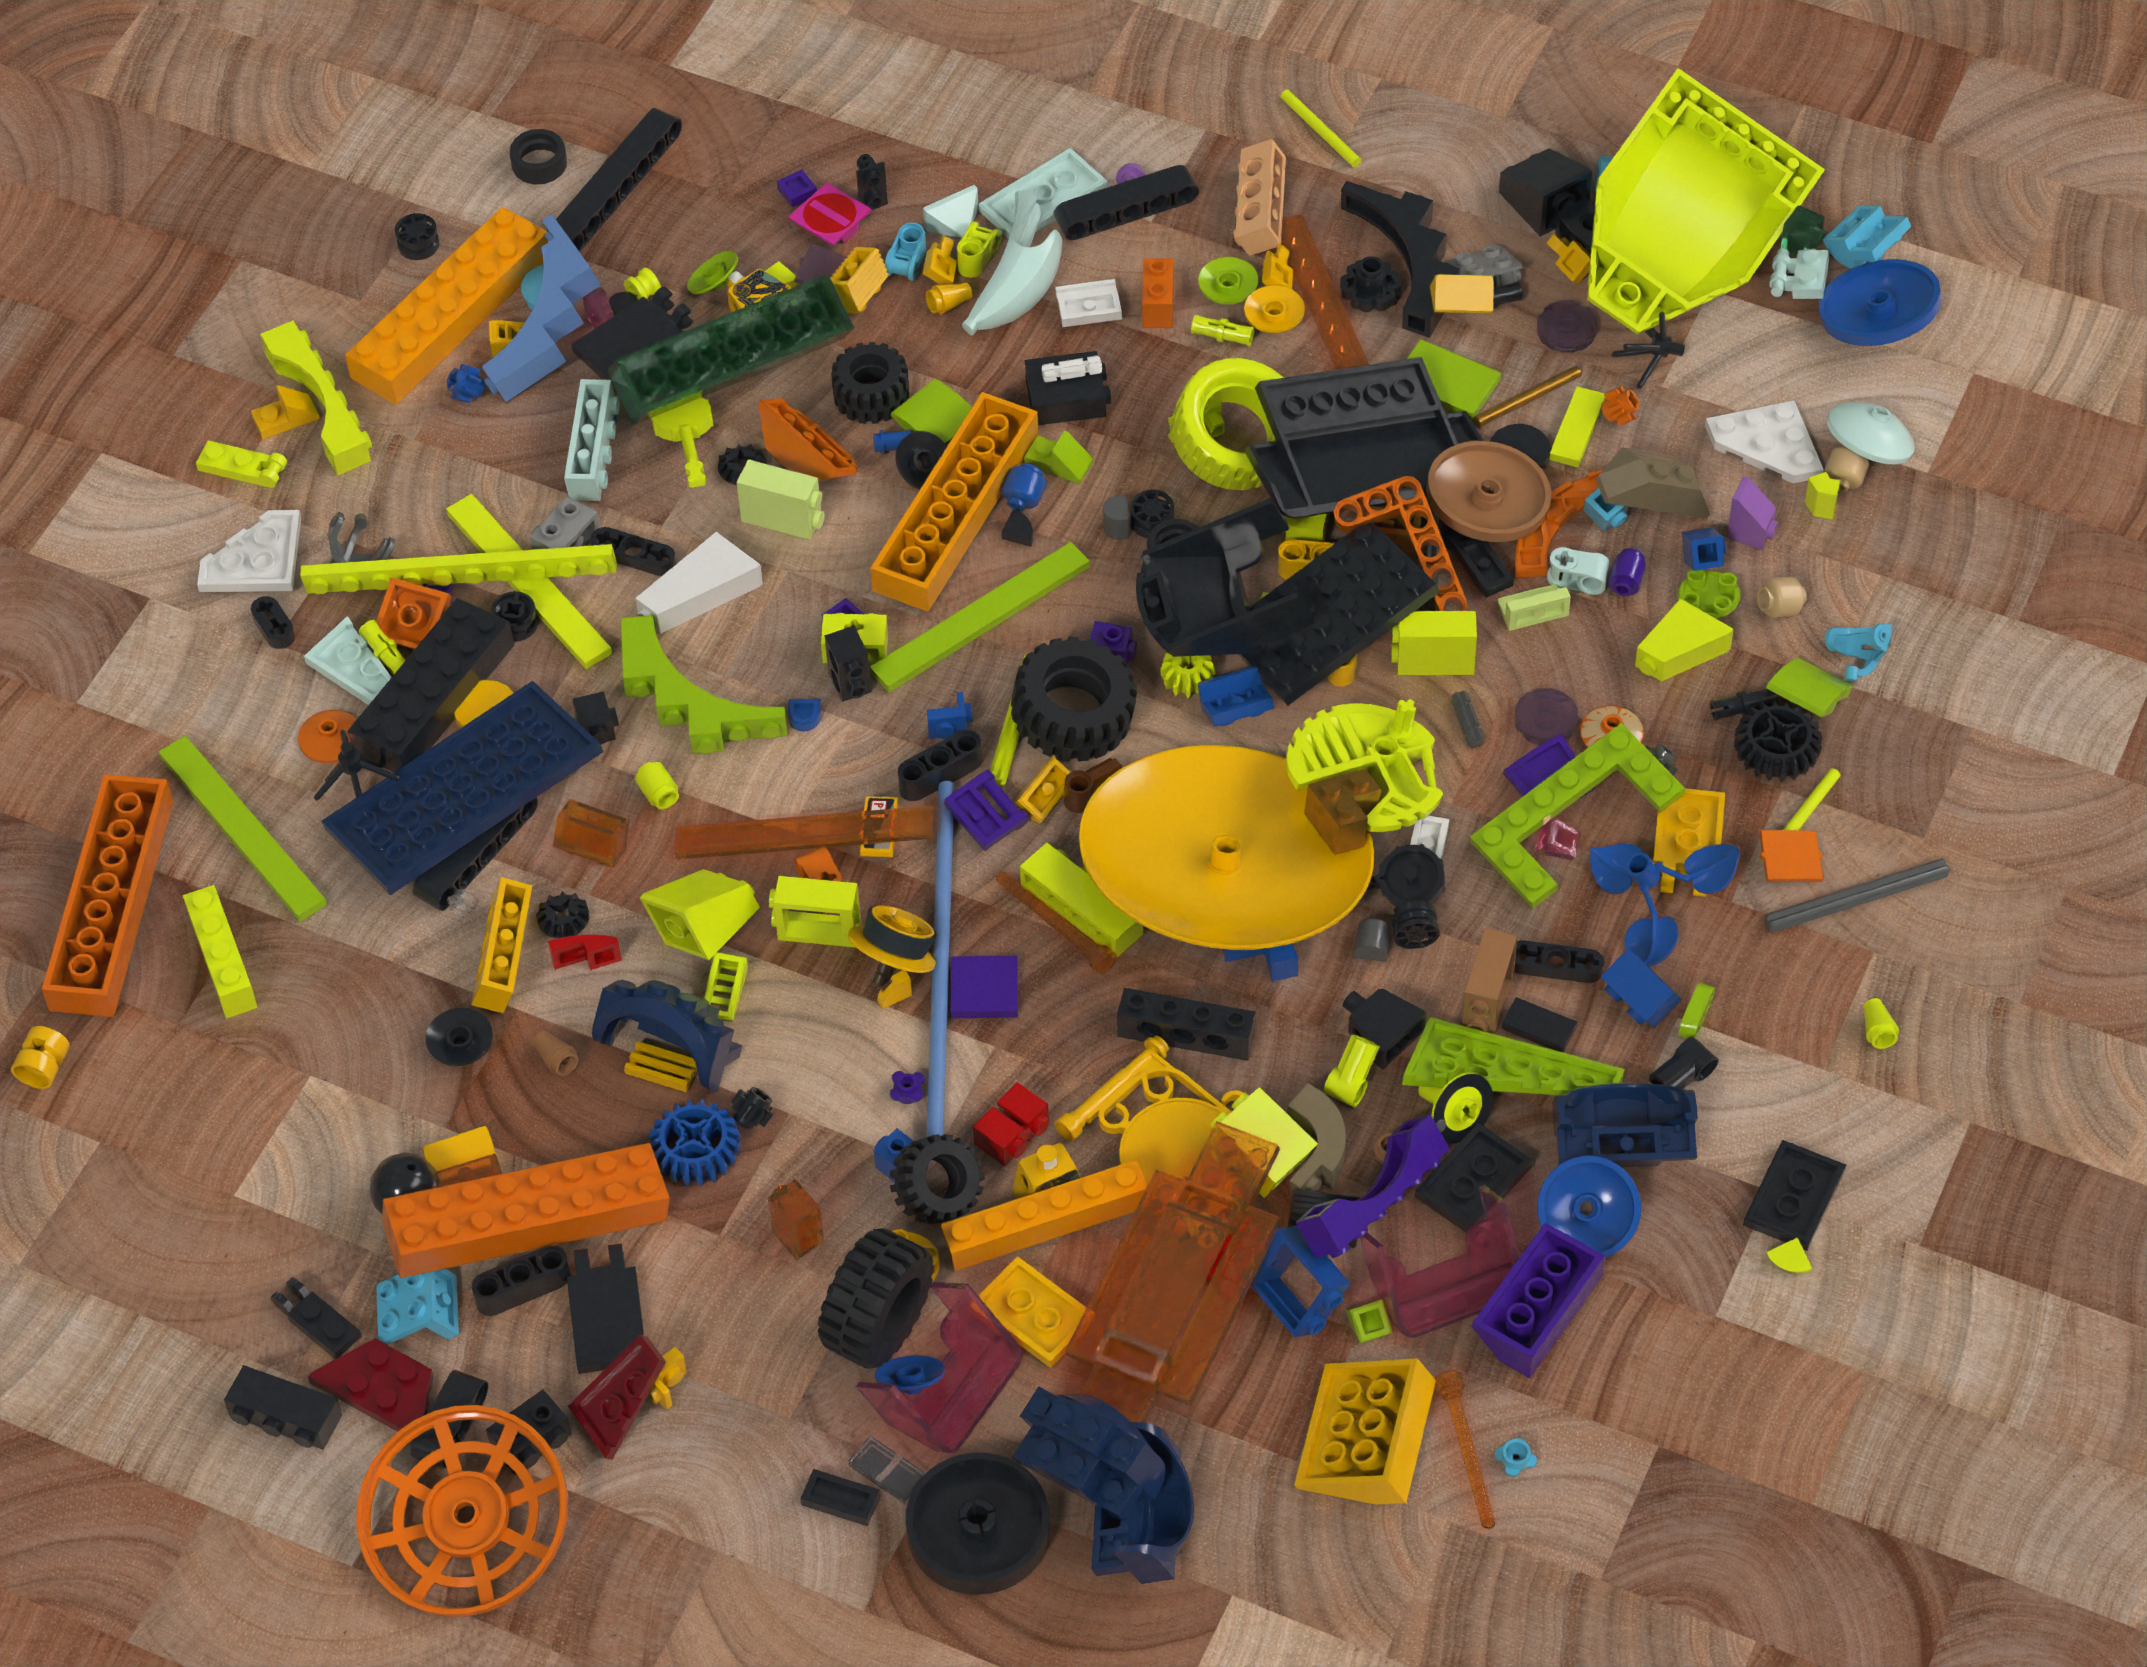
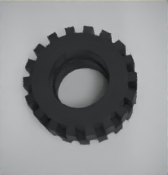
M869 342V345H863V343H858L855 348L848 347L845 349V354L840 353L836 357V362H833L831 377L834 403L838 406L839 412L842 415L847 414V418L852 421L858 419L859 423L863 424L866 421H872V424H877L878 420L882 419L888 421L891 419V413L909 398L907 364H905V358L903 355H899L898 350L895 348L888 349L887 344L876 345V342ZM866 382H877L874 384H863Z
M939 1134L932 1135L905 1146L900 1151L902 1155L895 1157L892 1164L897 1166V1168L890 1170L889 1177L895 1179V1184L890 1185L891 1193L897 1192L898 1198L894 1199L897 1206L904 1205L903 1213L907 1216L915 1215V1221L921 1223L927 1221L928 1224L949 1221L969 1212L968 1208L975 1207L978 1203L975 1196L982 1195L984 1187L979 1186V1181L985 1180L984 1173H979L978 1169L979 1166H982L980 1158L975 1160L973 1154L976 1152L973 1147L965 1148V1140L961 1138L953 1140V1135L949 1134L941 1136ZM931 1160L942 1165L948 1175V1190L943 1198L933 1194L926 1183L925 1172Z

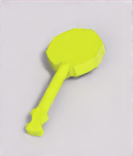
M691 394L666 397L650 410L655 436L673 442L682 441L687 462L685 464V471L689 475L687 478L688 485L691 488L706 485V476L703 474V463L698 459L694 438H699L713 426L709 400Z

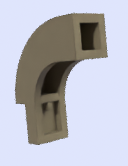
M1307 1083L1288 1104L1287 1114L1318 1145L1312 1156L1289 1180V1198L1291 1200L1293 1189L1318 1192L1322 1183L1332 1189L1339 1180L1345 1163L1346 1129L1341 1113L1328 1096Z

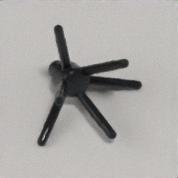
M1664 312L1659 313L1660 333L1653 327L1644 331L1652 339L1651 344H1624L1623 348L1625 350L1612 353L1613 357L1649 353L1655 355L1637 384L1639 389L1644 386L1661 357L1666 358L1668 354L1682 357L1684 354L1685 345L1672 342V337L1666 334Z
M341 730L342 745L340 747L341 751L338 754L339 763L326 777L324 785L314 795V800L318 801L343 772L351 776L356 798L362 794L357 775L362 768L395 781H399L400 776L383 769L381 765L361 757L360 752L349 742L346 731Z

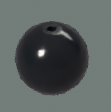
M406 1152L391 1155L380 1162L370 1178V1198L374 1207L382 1214L383 1199L440 1187V1178L435 1168L424 1157Z

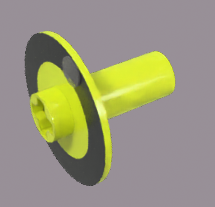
M1460 1074L1451 1079L1443 1088L1419 1086V1095L1433 1104L1431 1116L1447 1143H1460L1478 1122L1484 1126L1490 1115L1493 1103L1492 1089L1489 1082L1479 1074Z

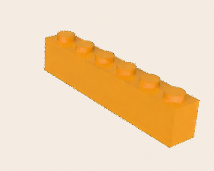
M1136 1159L943 1223L941 1228L944 1243L954 1271H958L1150 1207L1149 1190Z

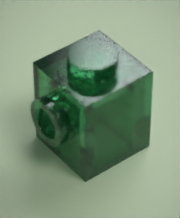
M1798 205L1784 223L1781 249H1787L1794 255L1798 254V250H1815L1816 247L1822 244L1826 235V230H1823L1825 216Z

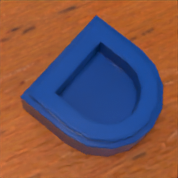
M789 699L788 717L790 725L794 729L803 732L816 728L821 719V699Z

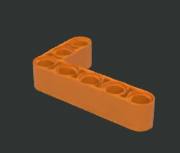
M1410 476L1401 477L1345 498L1337 503L1334 509L1335 524L1344 533H1350L1363 524L1370 522L1378 524L1400 515L1420 568L1432 580L1438 574H1446L1451 579L1446 586H1438L1440 592L1432 598L1437 611H1445V606L1452 602L1458 603L1462 607L1461 611H1467L1466 598L1421 484L1417 479ZM1407 487L1416 491L1415 497L1409 500H1405L1399 495V492ZM1374 499H1382L1387 503L1386 507L1381 511H1375L1369 505ZM1345 510H1353L1356 512L1357 517L1352 522H1344L1341 520L1340 515ZM1416 516H1422L1426 518L1428 523L1425 527L1418 529L1414 528L1410 521ZM1427 545H1434L1439 549V553L1434 557H1426L1421 551Z

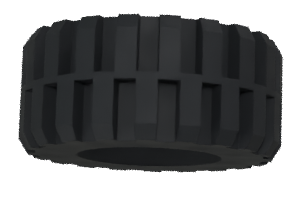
M1068 637V640L1065 641L1057 638L1050 640L1049 645L1042 643L1035 647L1034 653H1028L1023 659L1022 665L1019 666L1012 693L1011 715L1013 722L1017 724L1016 729L1023 738L1027 736V743L1034 749L1039 747L1043 750L1042 753L1051 758L1052 755L1061 757L1060 760L1069 762L1070 758H1077L1078 762L1089 761L1090 756H1094L1097 759L1106 755L1107 750L1113 751L1119 746L1120 740L1124 739L1128 733L1137 696V685L1134 683L1135 677L1129 667L1125 668L1126 662L1119 654L1114 656L1112 654L1113 650L1108 646L1103 645L1101 647L1096 645L1095 640L1088 638L1087 641H1081L1079 637ZM1059 687H1075L1093 695L1101 706L1086 712L1070 711L1054 703L1047 693Z
M885 1228L873 1229V1231L867 1232L864 1238H860L855 1243L852 1251L850 1250L845 1256L843 1264L838 1267L835 1273L836 1276L826 1292V1299L822 1303V1313L818 1318V1326L820 1328L817 1331L823 1346L866 1369L879 1368L885 1362H888L893 1354L899 1351L903 1341L912 1332V1327L918 1321L921 1314L920 1311L928 1298L927 1293L933 1281L931 1276L934 1273V1261L929 1251Z

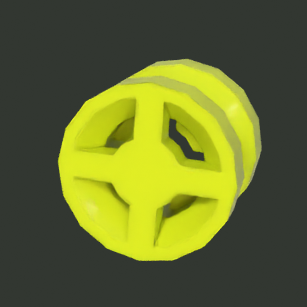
M646 267L639 270L636 277L631 276L624 280L626 291L634 294L637 300L643 296L648 299L649 296H654L655 292L661 288L655 274Z

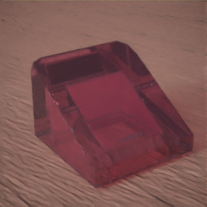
M1552 818L1541 827L1535 852L1541 855L1573 860L1581 832L1556 818Z

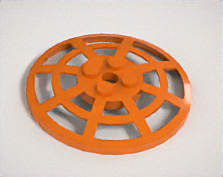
M479 1405L453 1406L436 1410L415 1419L399 1430L381 1448L370 1464L362 1482L357 1501L356 1526L359 1545L365 1561L375 1578L394 1597L409 1607L427 1614L444 1617H467L490 1612L510 1603L526 1592L543 1575L554 1559L563 1539L568 1519L566 1480L559 1460L546 1440L532 1426L515 1415L497 1408ZM478 1419L496 1422L505 1426L497 1445L479 1441L454 1443L448 1423L458 1420ZM432 1428L435 1429L441 1448L421 1459L407 1476L388 1466L393 1458L410 1441ZM518 1432L528 1438L540 1450L550 1465L553 1475L534 1483L526 1467L513 1454L509 1453ZM479 1453L489 1455L491 1458L482 1474L475 1471H463L459 1455ZM445 1460L449 1474L447 1477L439 1481L432 1489L418 1482L431 1467ZM504 1463L517 1473L524 1485V1488L507 1495L495 1482ZM380 1479H383L399 1488L393 1507V1531L372 1536L371 1507ZM557 1489L559 1498L558 1522L554 1538L550 1547L533 1540L539 1521L540 1504L538 1497ZM412 1495L425 1502L422 1515L423 1523L405 1528V1509L408 1498ZM528 1502V1522L525 1533L522 1535L507 1528L510 1516L509 1509ZM465 1506L474 1507L475 1514L471 1521L467 1523L458 1522L457 1515L460 1509ZM429 1537L440 1550L430 1566L427 1567L416 1557L409 1542ZM499 1541L516 1548L503 1563L489 1571L485 1556L486 1552L492 1549ZM397 1545L408 1565L422 1576L410 1594L401 1589L387 1574L379 1561L376 1550ZM525 1553L542 1560L536 1570L521 1585L500 1598H494L491 1581L498 1579L511 1570ZM452 1557L471 1558L475 1576L451 1577L443 1575L442 1572ZM435 1583L452 1588H471L477 1586L480 1605L450 1608L433 1605L423 1601V1599Z

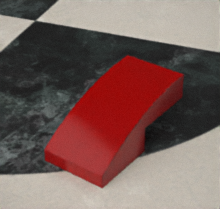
M595 934L575 935L548 941L551 961L555 970L587 960L590 970L622 961L617 937Z

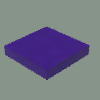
M1017 955L951 957V1019L1018 1017Z

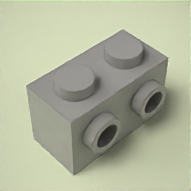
M567 496L560 505H556L552 509L549 517L532 531L530 536L532 550L587 546L590 543L591 534L600 528L597 511Z

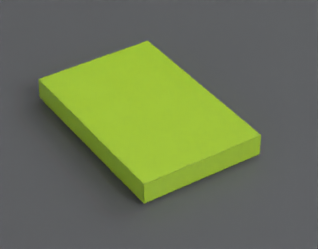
M1421 339L1407 358L1422 357L1442 407L1453 413L1466 411L1472 421L1501 381V372Z

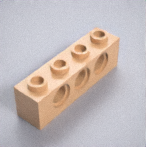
M1273 139L1241 149L1240 162L1238 163L1239 184L1236 186L1238 201L1237 207H1235L1236 229H1234L1233 235L1237 245L1242 246L1249 256L1276 248L1279 243L1281 244L1286 157Z

